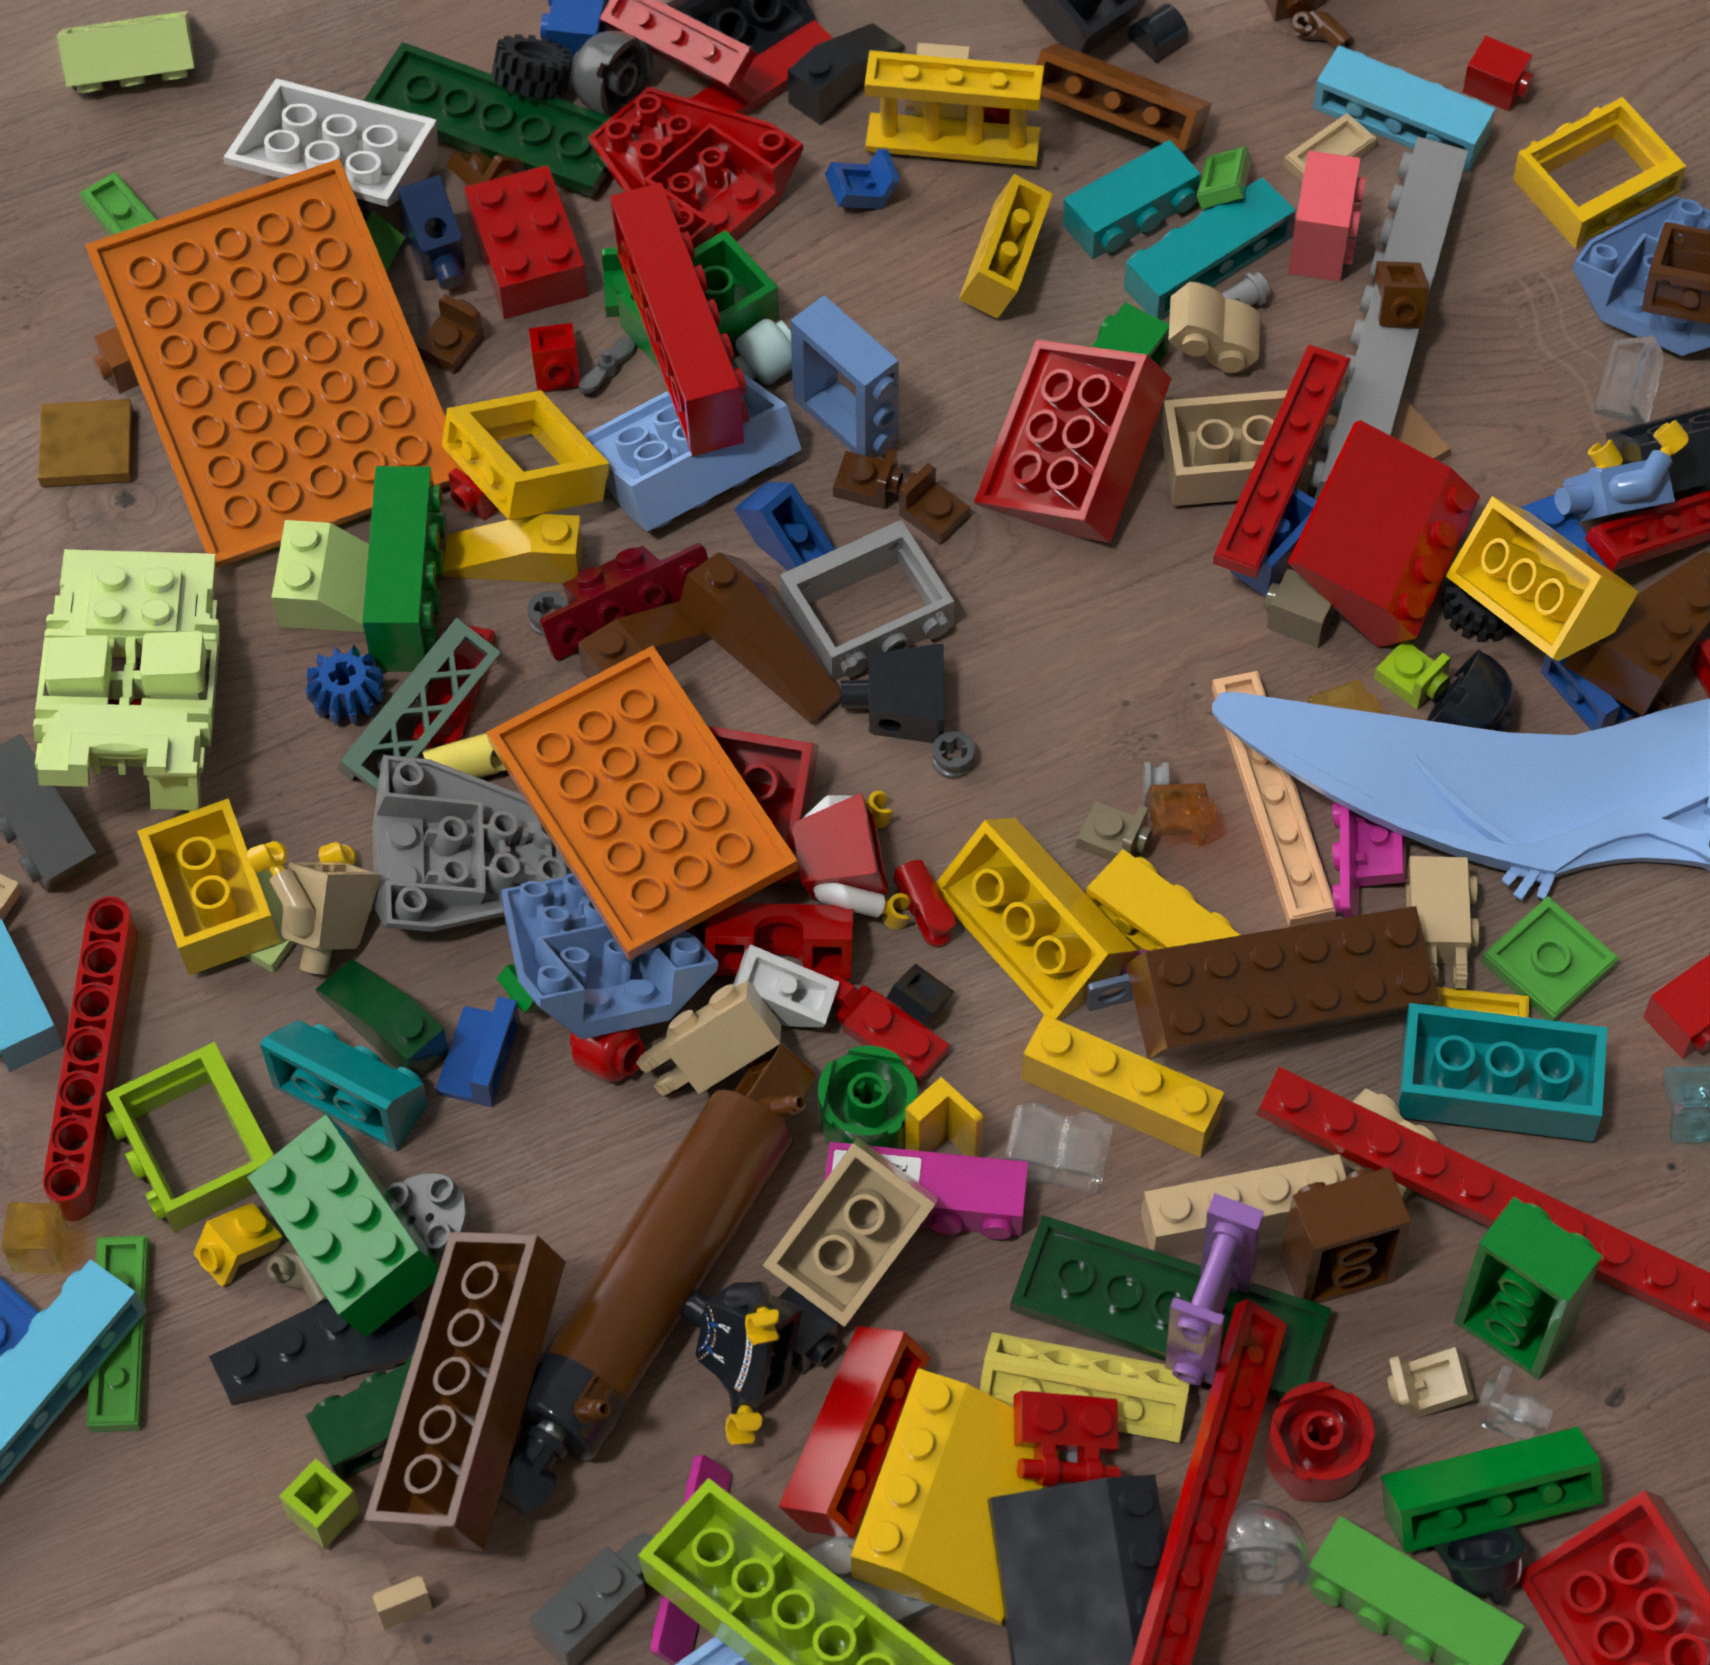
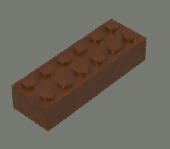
M1416 906L1143 952L1126 964L1148 1059L1407 1014L1409 1003L1431 1005L1439 1001Z
M449 1233L364 1519L394 1544L475 1551L485 1550L566 1263L538 1235Z

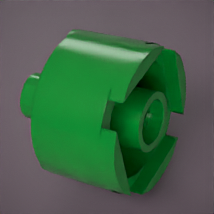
M857 1046L849 1049L848 1054L836 1061L833 1059L826 1065L818 1084V1109L821 1131L828 1146L829 1142L853 1144L857 1137L868 1146L902 1149L905 1146V1108L917 1098V1081L913 1073L903 1064V1059L895 1052L878 1046Z

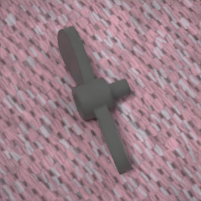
M623 337L616 341L610 350H603L602 355L598 358L597 366L585 374L579 381V391L582 394L594 392L603 383L605 378L615 376L617 366L628 360L635 353L634 341L630 337Z

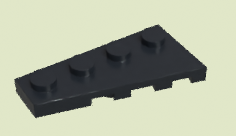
M327 1299L210 1355L209 1358L231 1405L234 1406L295 1392L299 1386L323 1381L325 1385L343 1381L344 1376L369 1370H374V1373L395 1369V1364L406 1362L414 1354L422 1323L410 1301L365 1338L337 1314Z

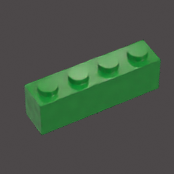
M1578 1426L1381 1475L1385 1518L1405 1553L1604 1503L1601 1461Z

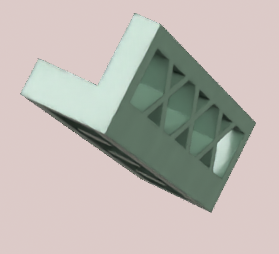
M456 617L340 760L337 770L351 781L355 776L377 792L379 778L364 768V765L375 752L392 750L393 756L400 757V749H410L405 757L417 758L501 652ZM465 640L485 655V658L476 669L456 670L454 654ZM448 663L449 671L440 672ZM468 677L458 690L457 678ZM450 679L452 699L444 705L427 706L425 690L432 681ZM420 699V707L411 708ZM439 713L431 725H429L428 714ZM422 715L423 735L418 740L398 742L396 726L404 716ZM390 734L391 743L381 744Z

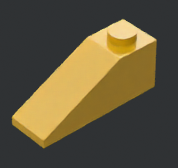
M538 514L450 533L447 535L443 577L565 583L575 578L576 574L581 571L584 543L580 516Z

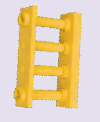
M869 51L865 78V96L880 97V113L870 112L865 151L877 152L878 149H888L890 154L1036 166L1041 127L1027 126V110L1039 111L1044 66ZM898 99L923 101V117L898 115ZM941 103L967 105L966 121L941 118ZM984 106L1010 109L1009 124L984 122Z

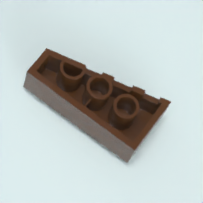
M1702 552L1637 594L1613 634L1568 656L1564 666L1644 716L1697 647L1698 642L1710 630V553Z

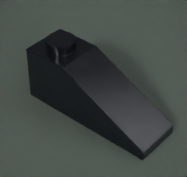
M874 23L815 45L787 70L788 103L821 125L865 86L869 51L902 53L905 50V44Z

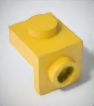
M252 1202L208 1220L194 1249V1256L198 1259L202 1268L209 1272L216 1282L223 1287L232 1282L240 1265L277 1250L283 1236Z

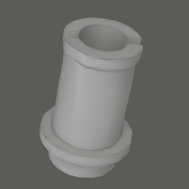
M1257 272L1253 275L1251 273L1244 274L1243 281L1221 294L1225 299L1237 300L1250 306L1254 304L1261 306L1266 302V297L1271 295V290L1264 276Z

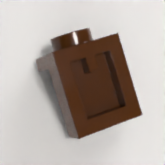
M454 151L446 164V167L469 186L519 173L525 166V163L519 158L496 155L492 160L478 151H474L473 154Z
M1377 261L1374 278L1381 297L1378 314L1380 326L1422 327L1429 286L1421 262Z
M444 294L438 301L440 316L416 347L422 359L455 374L484 337L480 312L468 301L456 300Z
M888 448L884 460L846 451L833 485V497L885 510L890 494H898L903 480L904 468L898 467V450Z
M929 463L917 474L915 472L910 473L899 487V516L939 545L970 517V506L936 482V468Z

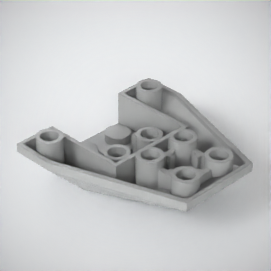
M383 755L372 828L373 872L381 874L380 883L374 898V909L385 928L433 932L502 917L505 915L501 901V889L521 886L523 883L530 881L542 882L562 878L572 873L523 795L430 759Z

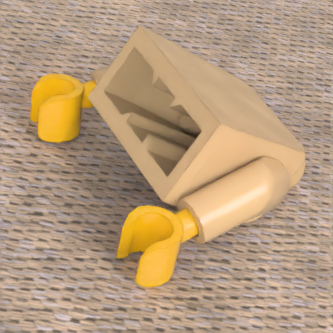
M272 841L260 844L248 850L247 857L250 866L257 872L270 870L273 876L269 881L283 906L281 926L283 938L304 945L299 969L313 974L327 975L332 950L356 949L359 946L372 910L381 874L354 866L356 862L354 849L348 845H341L338 842L326 844L319 848L320 862H289L288 869H285L283 865L287 860V851L285 846L279 842Z

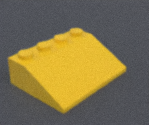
M919 1368L917 1369L850 1556L851 1578L992 1624L1002 1625L1005 1615L987 1500L990 1497L1048 1488V1486H1038L1035 1480L1019 1479L1017 1476L1018 1460L1020 1458L1034 1459V1448L1014 1446L1013 1407L967 1383ZM1056 1450L1057 1457L1059 1456L1060 1450Z

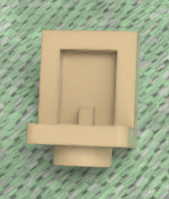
M1457 1347L1411 1362H1407L1400 1355L1389 1359L1393 1375L1387 1377V1383L1392 1399L1396 1405H1401L1417 1418L1474 1400L1463 1352Z

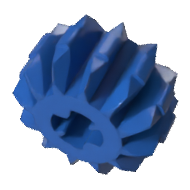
M354 645L347 654H342L334 646L333 656L328 658L318 654L316 659L317 667L307 668L306 678L308 684L305 689L307 699L314 705L315 713L320 718L330 715L331 721L337 726L344 717H349V720L356 726L360 713L373 717V712L375 711L374 704L383 703L384 674L380 667L376 666L375 658L372 657L371 653L360 656L359 650Z

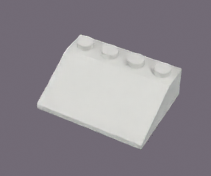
M276 78L225 154L224 164L276 178H283L340 159L355 198L388 207L399 200L397 188L427 179L437 163V120Z

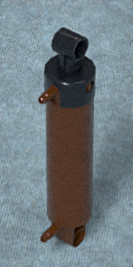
M781 1041L779 1045L753 1061L734 1092L718 1090L712 1094L546 1350L539 1355L520 1425L523 1427L518 1435L520 1442L518 1445L514 1444L499 1497L525 1517L534 1513L551 1494L555 1486L556 1475L550 1470L555 1463H561L565 1456L588 1461L598 1455L626 1411V1404L681 1320L686 1301L691 1295L699 1292L793 1145V1136L786 1124L792 1115L806 1108L807 1102L804 1096L811 1087L816 1072Z

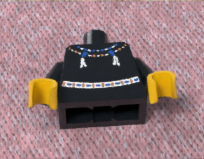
M762 1281L733 1283L711 1298L696 1292L686 1301L682 1311L683 1319L700 1328L695 1353L698 1362L717 1376L729 1393L732 1414L728 1415L726 1419L725 1432L727 1440L731 1445L754 1443L756 1437L753 1431L760 1429L762 1424V1417L757 1413V1407L787 1387L803 1310L795 1304L771 1295L769 1286Z

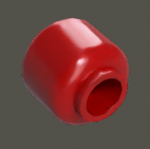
M637 1027L580 1039L574 1033H571L570 1036L571 1055L574 1065L581 1071L606 1082H618L634 1074L639 1068L636 1062L645 1052L644 1043Z

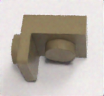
M1094 801L1077 837L1076 848L1110 861L1122 849L1132 856L1135 855L1136 851L1143 854L1153 832V827L1147 825L1149 808L1139 805L1135 815Z

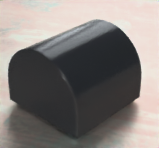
M1165 3L1129 27L1128 38L1157 63L1188 42V27L1180 12L1172 5Z

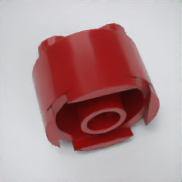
M1309 1382L1293 1388L1285 1394L1276 1407L1268 1430L1265 1456L1272 1476L1286 1490L1288 1495L1297 1501L1323 1502L1346 1495L1360 1483L1367 1468L1375 1435L1371 1414L1359 1397L1351 1392L1349 1395L1340 1389L1334 1388V1384ZM1316 1438L1318 1442H1312L1311 1439Z

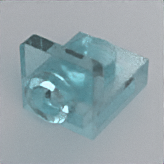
M1710 1066L1664 1067L1663 1085L1671 1110L1669 1131L1671 1141H1710Z

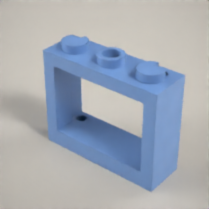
M823 295L790 320L793 400L851 452L873 458L877 455H884L887 453L888 448H893L895 445L893 443L899 439V360ZM838 371L856 386V396L838 381Z

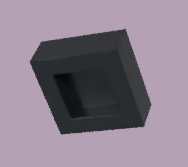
M915 963L893 985L886 998L926 1026L947 1005L954 991Z

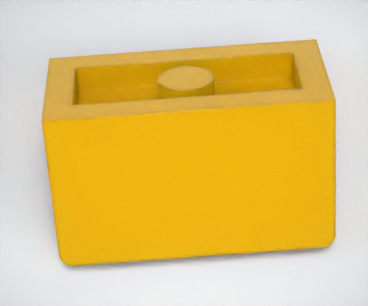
M940 1077L905 1108V1149L932 1152L947 1138L966 1156L981 1157L984 1117L947 1081Z

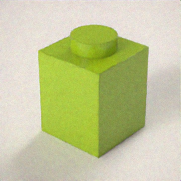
M316 1458L279 1496L287 1517L323 1549L360 1513L353 1489Z

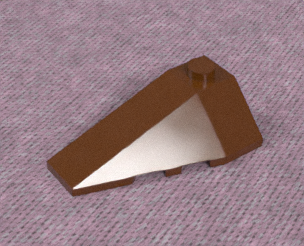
M718 552L687 574L678 610L810 724L841 702L840 688L776 588L742 558Z

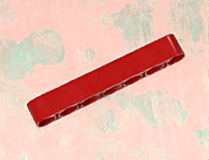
M113 896L102 897L96 900L87 912L42 1179L43 1189L55 1215L66 1221H78L85 1218L93 1210L96 1203L108 1128L105 1114L110 1112L111 1109L106 1093L114 1090L138 940L137 929L128 905L122 899ZM112 923H121L113 930H104L106 926ZM104 966H114L106 973H96ZM97 1009H108L104 1014L100 1016H89L93 1011ZM91 1052H100V1055L93 1060H82L85 1055ZM84 1096H93V1099L85 1105H74L78 1099ZM76 1141H87L86 1144L78 1150H67V1148ZM68 1186H79V1189L74 1194L59 1196L61 1191Z

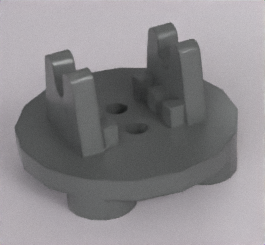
M422 1173L403 1182L390 1184L387 1189L411 1224L416 1220L413 1227L437 1262L440 1263L449 1233L466 1232L470 1211L468 1198L463 1190L450 1177L437 1173Z

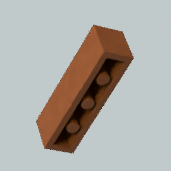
M1058 43L1040 50L1036 65L1044 66L1041 96L1158 142L1165 143L1171 140L1181 151H1186L1199 144L1212 103Z

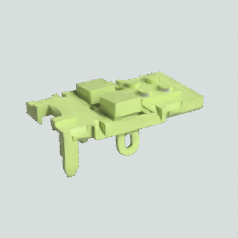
M64 549L60 595H55L53 614L47 615L46 618L47 629L44 635L35 707L36 719H34L33 724L34 741L38 742L35 768L38 772L39 786L90 787V766H93V774H101V766H118L119 775H126L127 767H143L144 775L147 776L149 781L151 809L189 810L191 812L201 808L200 774L204 770L205 747H211L220 646L219 620L216 619L217 600H214L215 554ZM112 657H126L124 671L111 672ZM136 658H141L140 670L134 671L136 668ZM206 659L210 660L208 690L205 680ZM108 699L120 700L119 705L108 704ZM133 699H142L141 705H130V702Z

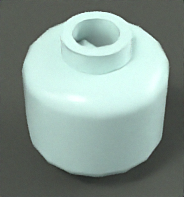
M763 319L736 339L735 346L739 356L733 361L751 379L756 377L761 383L770 385L792 370L791 331L782 320L775 323L770 319Z

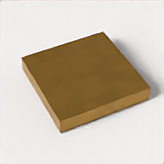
M131 399L41 404L38 479L41 487L131 482L133 426Z

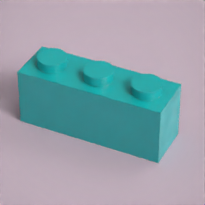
M1168 140L1065 197L1062 226L1093 260L1106 252H1113L1119 249L1125 241L1141 232L1146 233L1153 230L1161 221L1175 213H1183L1190 209L1198 201L1197 193L1201 173L1174 143Z

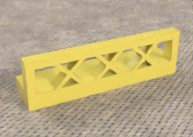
M992 1332L984 1358L980 1390L1013 1408V1395L1021 1390L1117 1399L1118 1431L1179 1443L1190 1383L1183 1382L1172 1375L1173 1370L1166 1368L1165 1364Z

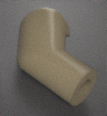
M285 1253L275 1255L268 1261L266 1271L272 1281L282 1286L305 1290L312 1306L327 1300L324 1292L299 1255Z

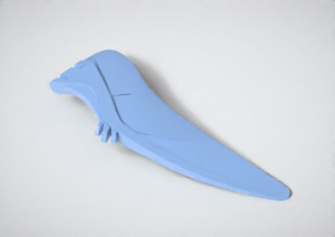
M1240 692L1220 693L1212 703V714L1222 726L1280 769L1334 802L1398 834L1457 857H1468L1470 861L1505 870L1507 873L1501 881L1507 886L1517 877L1524 878L1513 894L1514 897L1521 901L1534 882L1541 883L1536 897L1544 900L1555 877L1585 868L1629 862L1673 863L1701 867L1710 872V698L1664 709L1620 724L1576 735L1501 732Z

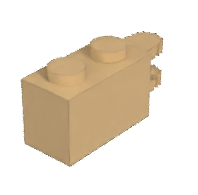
M1410 856L1406 871L1405 903L1406 907H1417L1435 986L1439 977L1437 964L1452 965L1451 979L1454 989H1466L1470 947H1478L1479 920L1478 918H1470V905H1475L1477 900V877L1469 876L1468 857Z
M748 979L736 987L733 984H729L718 990L710 998L709 1004L695 1013L693 1010H687L678 1015L669 1024L666 1039L644 1052L636 1064L646 1073L672 1058L677 1066L663 1074L655 1083L654 1087L662 1096L667 1095L690 1082L697 1093L700 1094L779 1045L781 1023Z

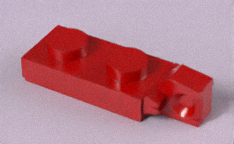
M839 976L833 978V980L839 982L832 1007L838 1011L835 1019L843 1025V1032L862 1046H878L895 1052L903 1059V1064L913 1073L918 1086L949 1053V1044L877 991H872L865 985H862L857 990L855 986Z

